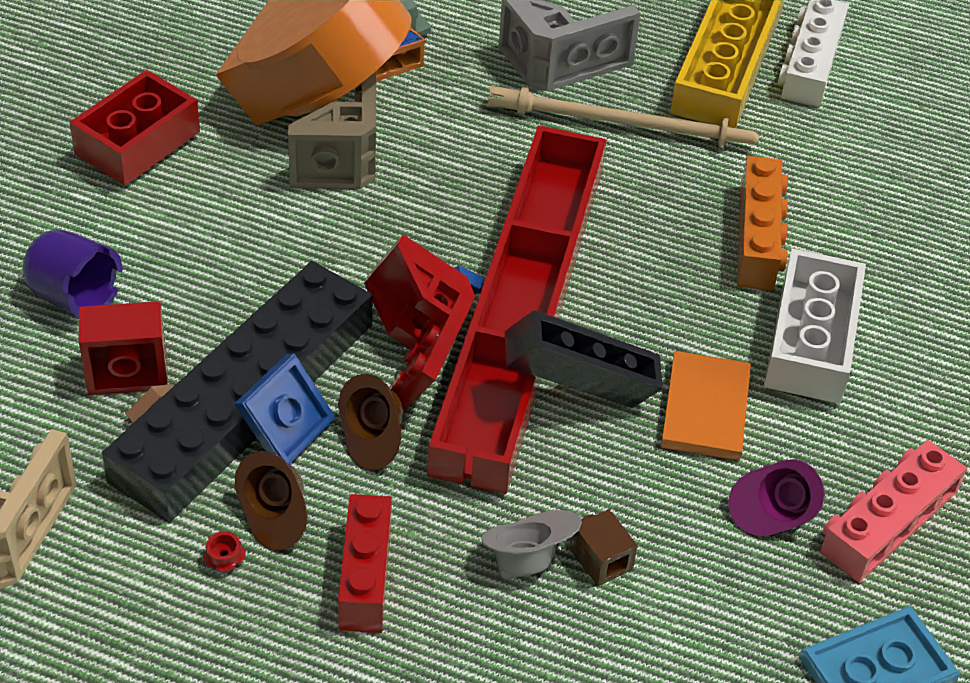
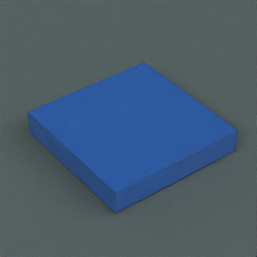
M295 353L286 354L234 403L264 450L275 453L288 464L336 418Z

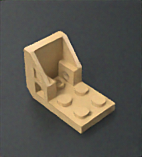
M51 429L43 443H38L33 449L29 465L22 475H18L14 479L10 493L0 490V589L19 582L77 486L67 433Z

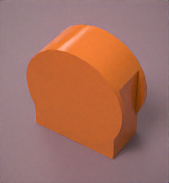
M268 0L215 75L256 126L284 115L299 116L307 114L344 96L378 70L405 39L411 26V15L400 0Z

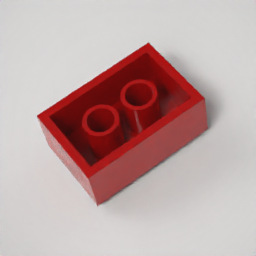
M147 69L69 122L74 154L124 186L200 132L198 100Z

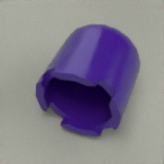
M54 229L42 233L33 240L26 251L22 272L27 287L37 296L79 318V307L111 304L118 292V288L113 287L117 271H123V265L120 255L113 248L70 231Z

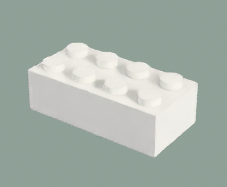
M791 249L766 371L765 388L841 404L851 371L866 268L865 263Z

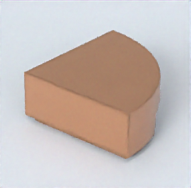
M171 384L152 386L126 413L128 418L134 423L172 388Z

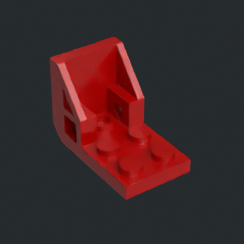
M403 234L370 271L364 285L367 291L373 294V304L387 334L409 348L403 359V363L407 365L405 371L401 370L389 387L398 395L404 412L436 380L475 299V294L468 277ZM413 323H414L415 325H417L418 327H420L421 329H423V330L417 329V328L413 325Z

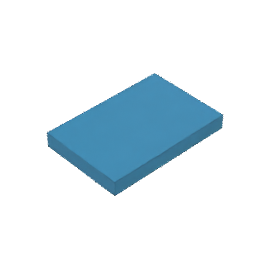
M911 605L804 648L799 656V659L815 683H955L960 676L957 668Z

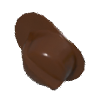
M368 373L355 375L346 381L340 391L338 400L339 415L343 425L347 448L351 458L359 467L367 470L382 469L392 462L400 447V424L403 417L402 403L398 395L378 376Z
M259 451L249 454L240 462L236 470L234 487L250 529L256 540L268 549L280 551L291 548L301 539L307 525L308 513L303 497L304 485L302 478L293 466L286 463L283 458L275 453Z

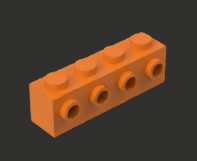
M747 155L740 186L737 287L774 291L778 271H785L787 250L781 249V246H785L788 225L782 224V220L785 221L788 199H782V196L786 195L788 175L782 174V159Z

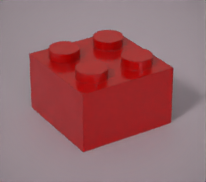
M161 301L79 307V348L88 396L148 391L152 386L168 385L167 351Z

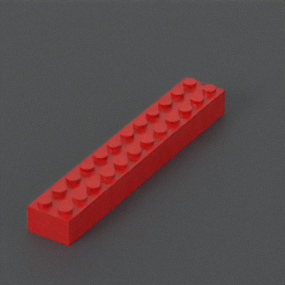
M540 125L537 126L429 443L427 477L462 485L466 478L471 480V487L507 494L541 378L506 367L505 331L533 310L559 319L602 175L607 139Z

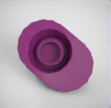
M796 459L779 461L751 471L740 477L731 488L728 500L730 515L739 528L748 534L756 536L773 535L803 525L815 518L823 506L825 497L823 481L812 466L807 462Z

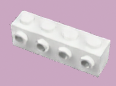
M810 0L808 7L801 6L797 25H795L791 39L792 45L789 44L778 84L784 85L781 99L820 108L843 31L849 3L836 0Z

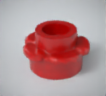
M221 531L213 534L207 540L203 560L210 568L215 567L219 572H229L234 570L236 564H241L244 561L246 552L241 547V541L235 534ZM228 553L227 556H221L220 554Z

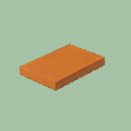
M674 351L661 448L740 461L743 449L751 363Z

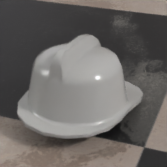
M547 511L511 524L493 527L484 532L481 540L485 547L495 552L498 570L502 578L511 579L529 576L548 568L555 555L557 543L572 537L578 532L582 521L580 516L572 511Z

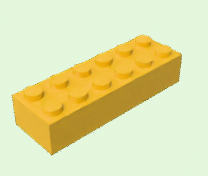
M711 0L675 81L670 114L721 126L723 118H729L727 127L737 128L782 14L784 0Z

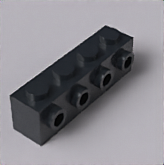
M536 310L530 312L505 331L506 367L630 408H634L663 389L660 354Z

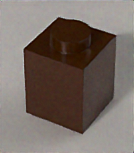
M607 509L597 515L591 514L583 517L580 530L572 536L570 551L597 587L633 570L638 545L611 510Z

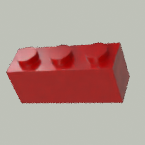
M349 494L338 597L339 631L382 633L391 537L392 496Z

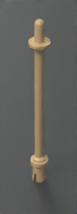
M491 85L489 92L491 95L503 98L489 97L488 107L517 110L520 115H525L526 112L531 110H539L719 139L718 147L721 149L724 148L725 141L754 145L759 141V135L755 131L727 127L729 118H723L721 126L538 97L534 96L532 92H529V88L522 87L521 90Z

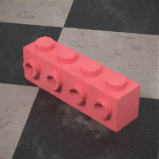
M930 440L925 441L916 450L913 448L908 449L892 472L889 470L882 472L876 479L873 488L867 494L860 492L850 503L847 512L842 516L834 515L826 523L822 530L825 538L820 553L860 583L958 493L967 467Z

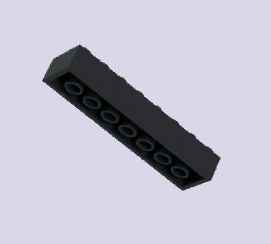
M311 260L101 452L107 484L170 523L256 439V436L234 403L286 354L295 353L314 383L372 326L373 294Z

